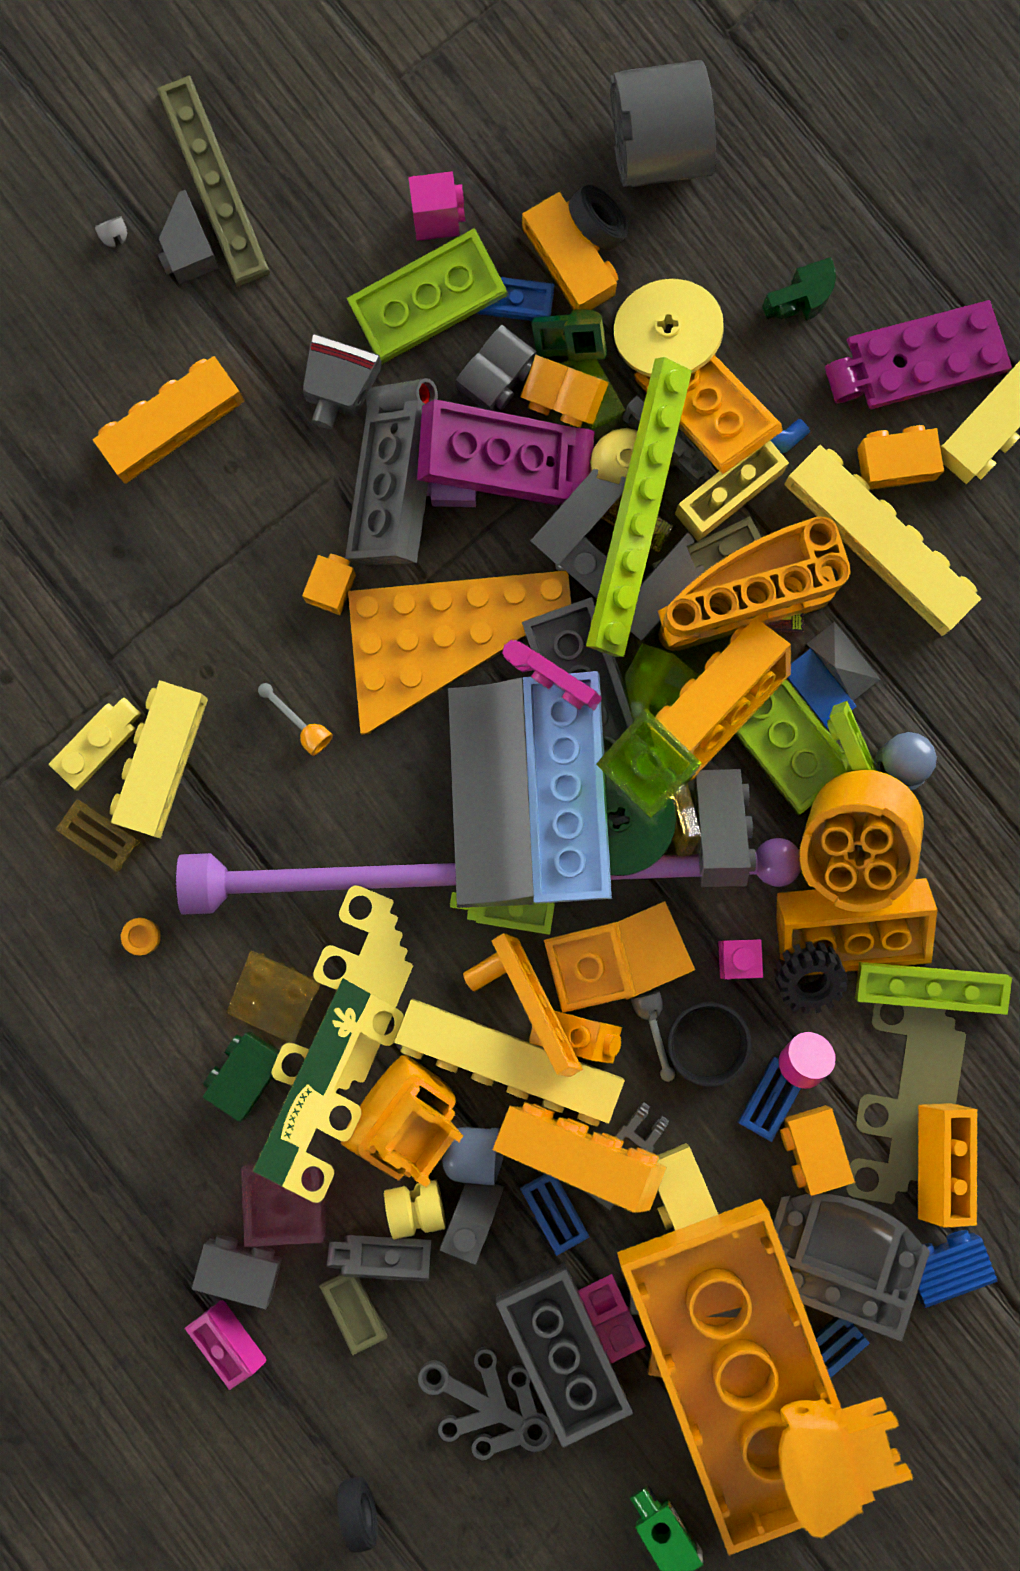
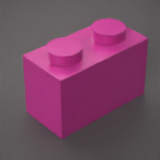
M453 171L408 177L417 241L460 236L459 222H465L462 184H454Z

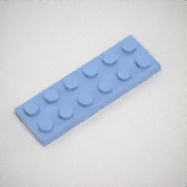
M598 671L569 673L601 696L600 674ZM523 677L534 903L612 899L601 701L594 711L586 705H583L581 710H579L562 698L565 691L554 684L549 690L533 678Z

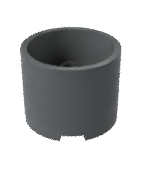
M702 60L624 70L611 75V120L614 125L616 161L623 187L659 184L708 177L714 174L716 164L715 115L710 81L706 66Z

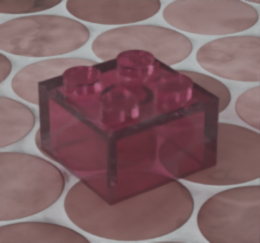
M247 1163L241 1168L245 1247L323 1242L327 1235L325 1197L322 1201L314 1203L253 1172L256 1163ZM316 1166L305 1169L301 1177L303 1187L310 1192L319 1190L324 1183L322 1170Z

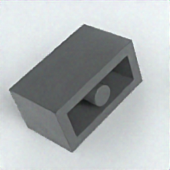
M216 1235V1239L210 1238L205 1242L192 1290L266 1310L272 1299L283 1258L275 1256V1250L266 1246L253 1245L252 1249L238 1246L239 1241L229 1236Z

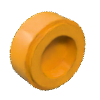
M146 918L130 920L125 924L121 932L123 947L134 955L150 954L160 943L161 934L158 926Z

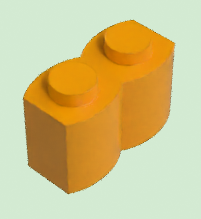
M535 355L520 397L530 401L529 409L545 415H549L551 409L562 413L560 421L581 428L583 421L593 425L609 382Z

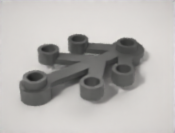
M481 1347L474 1355V1365L481 1371L488 1396L450 1376L447 1367L440 1361L431 1360L421 1367L418 1383L425 1393L437 1395L444 1391L479 1410L459 1418L453 1415L444 1416L438 1426V1434L444 1441L452 1442L461 1434L501 1422L513 1430L494 1437L486 1433L478 1434L472 1442V1453L477 1459L487 1460L496 1452L521 1445L528 1451L538 1452L546 1449L551 1444L554 1437V1428L549 1417L536 1410L529 1386L531 1378L524 1365H514L508 1372V1384L512 1389L516 1390L522 1415L507 1407L495 1367L497 1355L490 1347ZM483 1353L490 1354L493 1361L490 1365L484 1366L479 1363V1356ZM432 1369H436L441 1373V1379L432 1382L428 1379L427 1373ZM515 1372H523L526 1375L525 1382L521 1384L515 1383L512 1380V1375ZM448 1422L454 1423L457 1430L453 1434H446L443 1431V1425ZM533 1424H537L542 1428V1432L539 1436H531L528 1433V1428ZM480 1441H487L491 1448L489 1451L482 1453L477 1450L476 1445Z

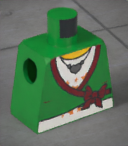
M649 1485L630 1497L631 1502L641 1516L637 1519L635 1528L660 1571H695L703 1565L702 1549L669 1498L660 1503ZM657 1523H665L670 1530L666 1533H659L655 1530L654 1526Z

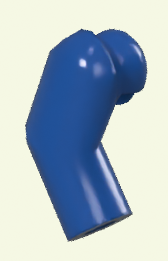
M797 419L786 430H783L770 441L781 454L786 453L808 435L810 429L804 421Z

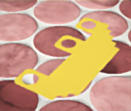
M358 885L352 886L348 890L340 908L339 917L344 923L369 933L359 956L332 945L325 947L313 972V977L318 983L337 990L342 978L396 1008L413 965L405 961L407 949L400 946L403 935L402 932L395 930L398 917L390 913L394 903L392 899ZM356 896H365L372 904L371 913L362 920L354 919L349 913V904ZM331 956H340L346 962L345 974L336 980L327 978L323 972V965ZM380 1011L374 1016L373 1028L378 1034H385L392 1015L387 1011ZM360 1032L333 1092L336 1093L339 1088L349 1089L353 1080L361 1083L365 1082L379 1049V1042ZM294 1043L284 1044L272 1068V1076L278 1081L293 1085L297 1076L289 1077L284 1074L282 1061L290 1053H299L305 1059L309 1049Z

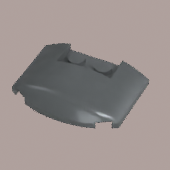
M826 1193L813 1196L805 1194L791 1198V1195L782 1197L773 1224L802 1303L902 1342L930 1254L925 1244L922 1246L916 1236L902 1222L865 1202Z

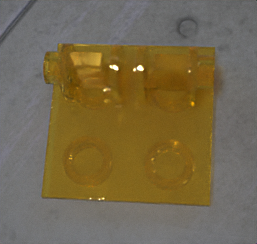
M251 950L226 1013L285 1041L295 1043L312 999L317 995L321 984L313 976L310 978L295 971L294 967L288 968L283 962H275L265 957L264 953L258 954Z

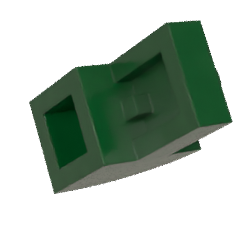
M832 257L797 268L792 278L791 286L767 293L762 305L766 318L770 319L778 316L779 319H786L797 314L800 308L806 321L817 316L825 307L835 285L836 271Z
M573 309L570 315L535 317L532 321L536 354L540 357L568 356L569 361L605 359L607 355L602 316L596 311Z

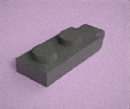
M346 1235L344 1242H329L327 1267L341 1269V1275L345 1277L429 1282L432 1241L407 1238L393 1240L390 1237Z

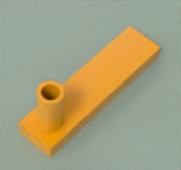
M505 933L492 940L496 953L463 973L465 982L472 991L476 992L507 973L556 1074L572 1077L583 1069L519 939Z

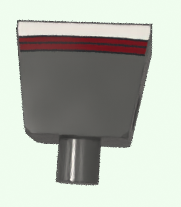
M313 333L303 386L306 401L317 405L311 422L319 427L332 429L338 412L355 416L364 402L367 392L381 371L380 355Z

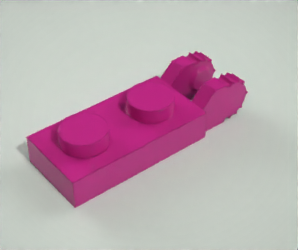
M510 640L504 644L503 657L513 667L515 666L521 672L533 670L534 673L531 678L549 690L553 684L565 691L562 698L577 709L581 710L583 705H586L594 711L602 700V697L595 690L525 644H521L520 641Z

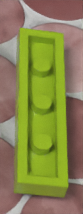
M859 962L855 999L857 1002L1008 1015L1012 977L1006 974Z

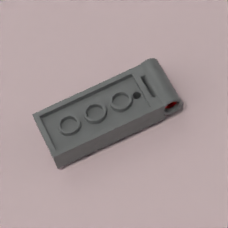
M423 378L375 386L367 392V413L345 555L347 560L365 566L417 563L428 482L417 480L422 406L434 399H438L436 385L430 379Z

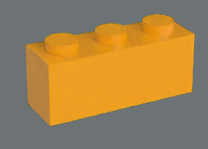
M560 192L522 213V229L572 309L592 310L615 296L616 281H618L616 270L609 261L604 262L597 252L599 247L588 240L578 229L569 211V201L566 202Z
M952 1103L918 1105V1219L944 1228L977 1225V1109Z

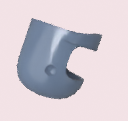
M905 732L897 734L881 746L873 762L878 772H881L880 764L882 762L888 775L893 776L905 785H909L908 788L913 791L931 776L936 767L937 756L934 746L926 737L919 733Z
M457 1128L463 1135V1138L460 1142L454 1139L442 1156L443 1169L446 1175L455 1182L495 1185L504 1156L493 1150L500 1128Z

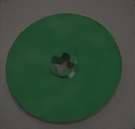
M628 763L606 764L604 766L610 875H633L654 865L669 848L676 827L675 806L666 786L650 771ZM619 810H624L625 818L629 819L630 822L628 825L621 824L619 829L613 828L614 823L609 819L610 814L617 815Z

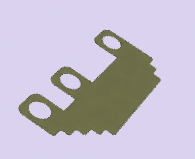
M874 1003L873 1027L879 1031L907 1035L898 1099L866 1094L859 1101L856 1121L857 1129L862 1133L892 1138L888 1163L860 1158L854 1159L850 1163L854 1179L857 1171L864 1167L872 1168L879 1177L877 1187L870 1192L859 1190L855 1183L847 1185L846 1190L851 1197L893 1204L896 1192H907L909 1181H918V1105L956 1104L966 1034L954 1029L956 1020L945 1015L946 1009L902 1006L904 1017L901 1022L896 1025H888L880 1017V1009L883 1004ZM873 1103L882 1104L888 1111V1120L882 1127H871L865 1121V1110Z

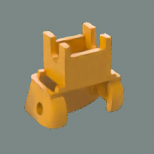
M401 1055L385 1071L359 1106L361 1108V1117L352 1137L347 1141H341V1145L398 1181L404 1175L409 1178L412 1176L418 1183L427 1188L431 1182L428 1175L454 1139L460 1142L463 1138L461 1132L451 1122L455 1116V1112L452 1110L456 1103L455 1095L440 1077L408 1055ZM419 1086H422L436 1096L432 1103L441 1113L416 1097L420 1091Z
M882 1397L837 1411L833 1404H827L824 1399L817 1401H795L786 1404L780 1409L782 1421L786 1429L782 1434L779 1445L783 1485L795 1515L803 1528L813 1537L823 1538L854 1516L863 1513L861 1505L867 1502L866 1493L913 1479L906 1463L895 1466L894 1463L901 1461L900 1455L896 1448L890 1449L885 1431L899 1427L896 1417L891 1411L873 1415L887 1410Z

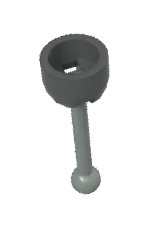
M659 990L642 993L631 998L632 1006L638 1017L649 1021L662 1066L660 1076L662 1080L670 1082L675 1077V1071L669 1067L656 1021L663 1009L661 994Z

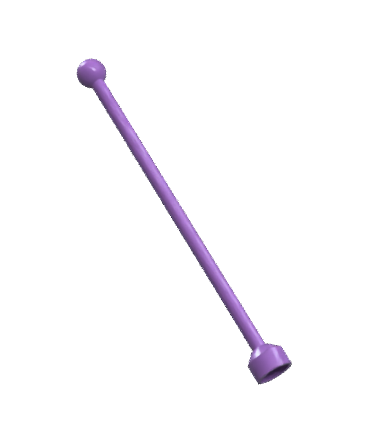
M782 838L769 839L756 850V871L750 872L749 875L757 874L764 883L770 886H786L796 880L801 872L800 851L789 840ZM211 853L180 854L176 871L177 900L182 915L214 913L228 898V894L349 890L355 885L366 889L456 886L455 863L228 871ZM698 854L663 855L654 865L642 872L627 876L610 875L611 880L700 877Z

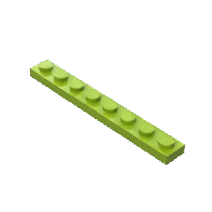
M666 357L654 360L586 647L614 657H624L692 373V370Z

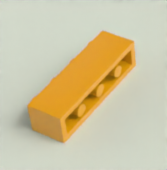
M215 356L208 360L202 359L197 361L190 367L187 375L178 381L171 380L165 383L159 389L158 395L149 401L138 402L130 408L129 415L118 422L113 421L106 424L99 430L98 436L92 439L124 484L244 402L240 391Z

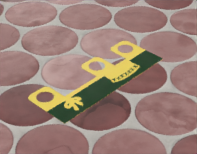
M342 978L255 1164L253 1172L314 1203L323 1200L333 1179L334 1170L331 1165L306 1153L308 1145L316 1128L340 1141H347L352 1137L361 1117V1108L356 1103L333 1091L360 1032L384 1046L392 1045L404 1019L403 1013L400 1010ZM380 1011H387L394 1018V1028L388 1035H380L373 1028V1018ZM339 1105L347 1107L352 1115L349 1127L341 1131L334 1129L329 1121L330 1112ZM311 1166L320 1168L324 1174V1183L315 1192L307 1191L301 1182L304 1170Z

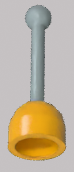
M263 683L259 686V695L264 698L268 697L301 729L300 742L304 749L312 756L320 753L333 738V734L320 724L306 725L273 693V688L270 684Z

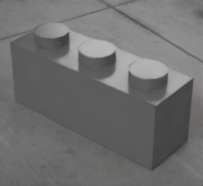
M741 769L701 770L695 776L693 786L701 887L747 886L749 873L756 871L755 849H749L748 839L752 838L753 835L752 816H745L744 807L749 806V785L742 784Z

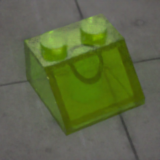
M645 709L596 765L652 818L664 809L688 784L702 763Z

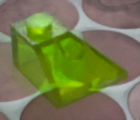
M642 643L625 674L632 718L654 733V719L658 712L667 705L671 707L680 697L679 693L683 686L690 679L694 678L696 680L700 675L673 653Z

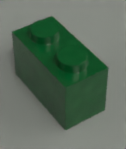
M251 1031L244 1033L242 1037L237 1034L224 1052L229 1057L220 1069L215 1066L203 1083L208 1088L203 1098L238 1122H242L247 1118L272 1080V1068L280 1051Z

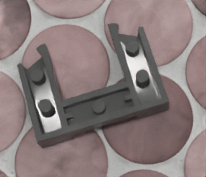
M594 468L530 541L554 563L563 567L592 595L598 598L607 555L585 535L622 495L626 477H621L620 484L597 478L599 470ZM688 532L641 583L630 629L640 640L659 622L658 611L669 606L704 570L703 564L697 567L694 566L687 548L688 545L694 543V540Z

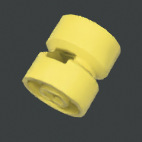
M437 1179L431 1180L427 1188L420 1183H416L414 1190L411 1191L406 1186L384 1190L386 1214L393 1240L414 1236L416 1229L419 1228L425 1233L446 1229L445 1213Z

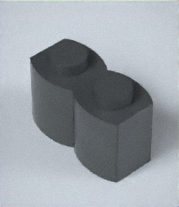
M501 325L486 341L479 353L471 359L456 379V389L482 409L495 411L498 408L502 411L514 396V392L511 391L513 387L520 381L526 382L536 351Z

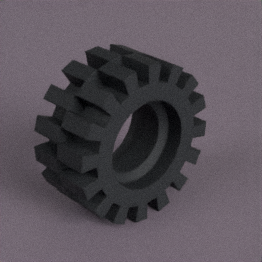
M809 941L806 942V948L801 949L799 944L794 945L795 952L792 954L786 950L783 953L784 960L778 959L776 962L777 969H774L775 981L786 1006L790 1005L791 1009L795 1012H798L801 1007L803 1014H809L810 1008H814L816 1013L822 1012L821 1006L826 1004L827 1008L830 1009L834 1006L833 999L840 1001L843 998L841 991L846 992L848 978L838 953L836 954L831 946L826 948L825 943L818 942L815 948L813 942ZM823 972V975L814 982L798 983L806 974Z

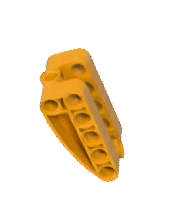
M821 516L785 527L744 546L710 567L691 582L669 606L658 611L661 621L659 630L661 644L666 649L672 651L683 650L733 635L741 625L747 626L754 619L751 617L754 616L765 625H768L766 623H775L776 620H785L783 618L800 613H809L825 607L850 575V565L835 522L830 518ZM832 567H833V568L837 571V573H838V576H839L838 581L835 580V577H834V574H833V571H832Z

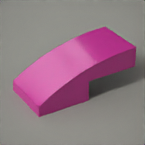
M612 1274L578 1290L611 1363L646 1347Z

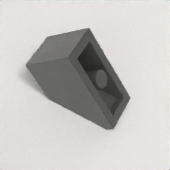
M186 190L180 191L159 237L164 252L158 254L166 275L174 273L179 285L219 268Z
M495 1183V1185L464 1184L442 1240L440 1251L476 1265L504 1189L503 1185Z

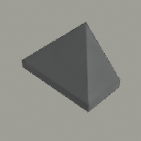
M835 622L805 644L808 650L811 648L852 701L880 680Z

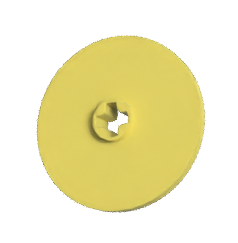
M663 279L640 287L623 302L614 322L615 344L620 356L633 370L648 377H651L654 360L661 357H666L692 370V373L697 371L715 355L721 344L724 331L722 312L715 298L698 284L681 279ZM666 324H673L671 333H664Z

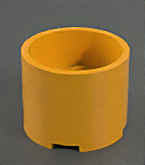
M873 770L851 771L829 781L814 799L800 846V865L809 886H813L820 894L833 901L835 907L848 911L869 912L892 905L893 900L901 896L911 883L914 882L918 871L924 818L921 806L913 792L893 776ZM859 845H862L864 851L860 850Z

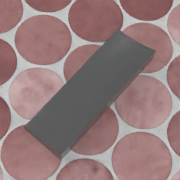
M590 597L523 621L522 624L532 650L567 673L598 671L600 674L604 765L628 763L642 767L654 774L615 657L586 647L596 600ZM619 810L617 815L610 814L609 819L614 823V827L630 822L629 819L625 818L624 810Z
M522 677L486 685L448 688L457 908L533 905L534 893Z

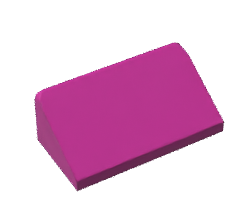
M223 1300L216 1303L185 1327L187 1333L229 1390L252 1376L266 1362V1357Z

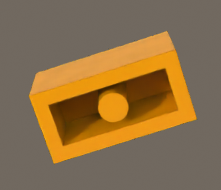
M916 425L902 430L903 433L889 435L887 430L867 434V438L862 440L857 447L861 476L868 483L870 490L936 481L944 472L937 428L925 430V426Z
M825 1105L785 1117L783 1121L786 1128L780 1129V1133L787 1152L793 1150L797 1165L791 1166L798 1188L804 1187L805 1191L810 1196L855 1183L832 1108Z

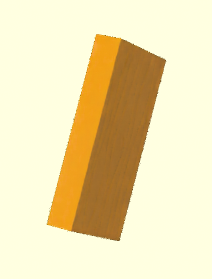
M762 1199L617 1252L621 1268L728 1555L803 1528L790 1505L782 1480L779 1445L782 1434L786 1429L782 1421L780 1409L786 1404L800 1400L817 1401L824 1399L827 1404H833L836 1411L840 1410L841 1406L771 1216ZM741 1308L736 1318L706 1317ZM872 1492L865 1494L867 1502L862 1505L875 1501Z

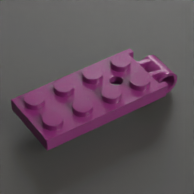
M987 300L848 337L847 343L852 357L833 361L824 368L835 403L851 401L864 393L868 407L871 410L1004 374L1012 369V365L991 302ZM895 356L902 357L905 361V366L902 368L895 366L893 358Z

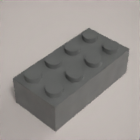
M565 1262L496 1295V1305L562 1448L633 1414L629 1398L591 1321Z

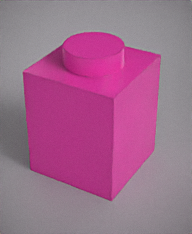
M761 939L718 941L720 978H763Z

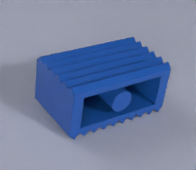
M961 1230L946 1237L947 1242L933 1247L932 1243H925L930 1250V1254L917 1292L919 1303L927 1308L998 1282L984 1242L980 1236L975 1233H968V1230Z

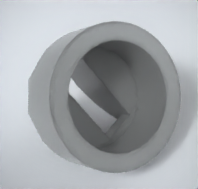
M122 216L108 220L95 227L101 241L109 247H116L113 237L117 236L121 244L127 238V229Z

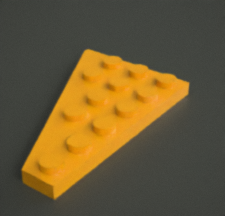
M555 571L348 591L361 735L372 733L371 731L392 718L398 717L413 705L419 704L455 679L474 670L476 666L503 652L504 644L510 640L518 641L525 637L523 621L571 605L568 572Z

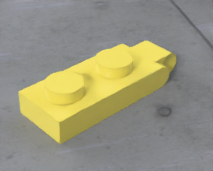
M126 698L121 699L114 707L109 703L106 704L48 765L78 791L135 732L136 728L132 724L139 718L141 712Z

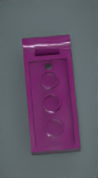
M434 399L422 406L417 480L552 505L563 504L591 473L590 461L594 448V431Z

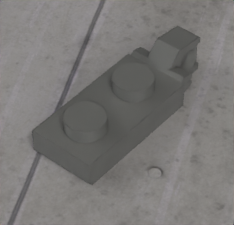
M638 396L627 405L623 414V420L634 430H638L644 402ZM678 430L670 466L672 468L676 466L695 484L708 472L712 464L701 451H694L693 448H689L685 437Z

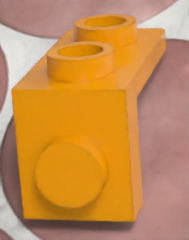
M554 1011L577 1057L598 1062L614 1063L615 1056L621 1047L620 1034L622 1027ZM532 1025L529 1042L542 1046Z

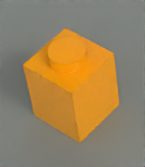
M329 554L328 558L318 555L302 595L305 602L341 615L348 597V591H350L356 577L353 567L349 566L350 561L335 554Z

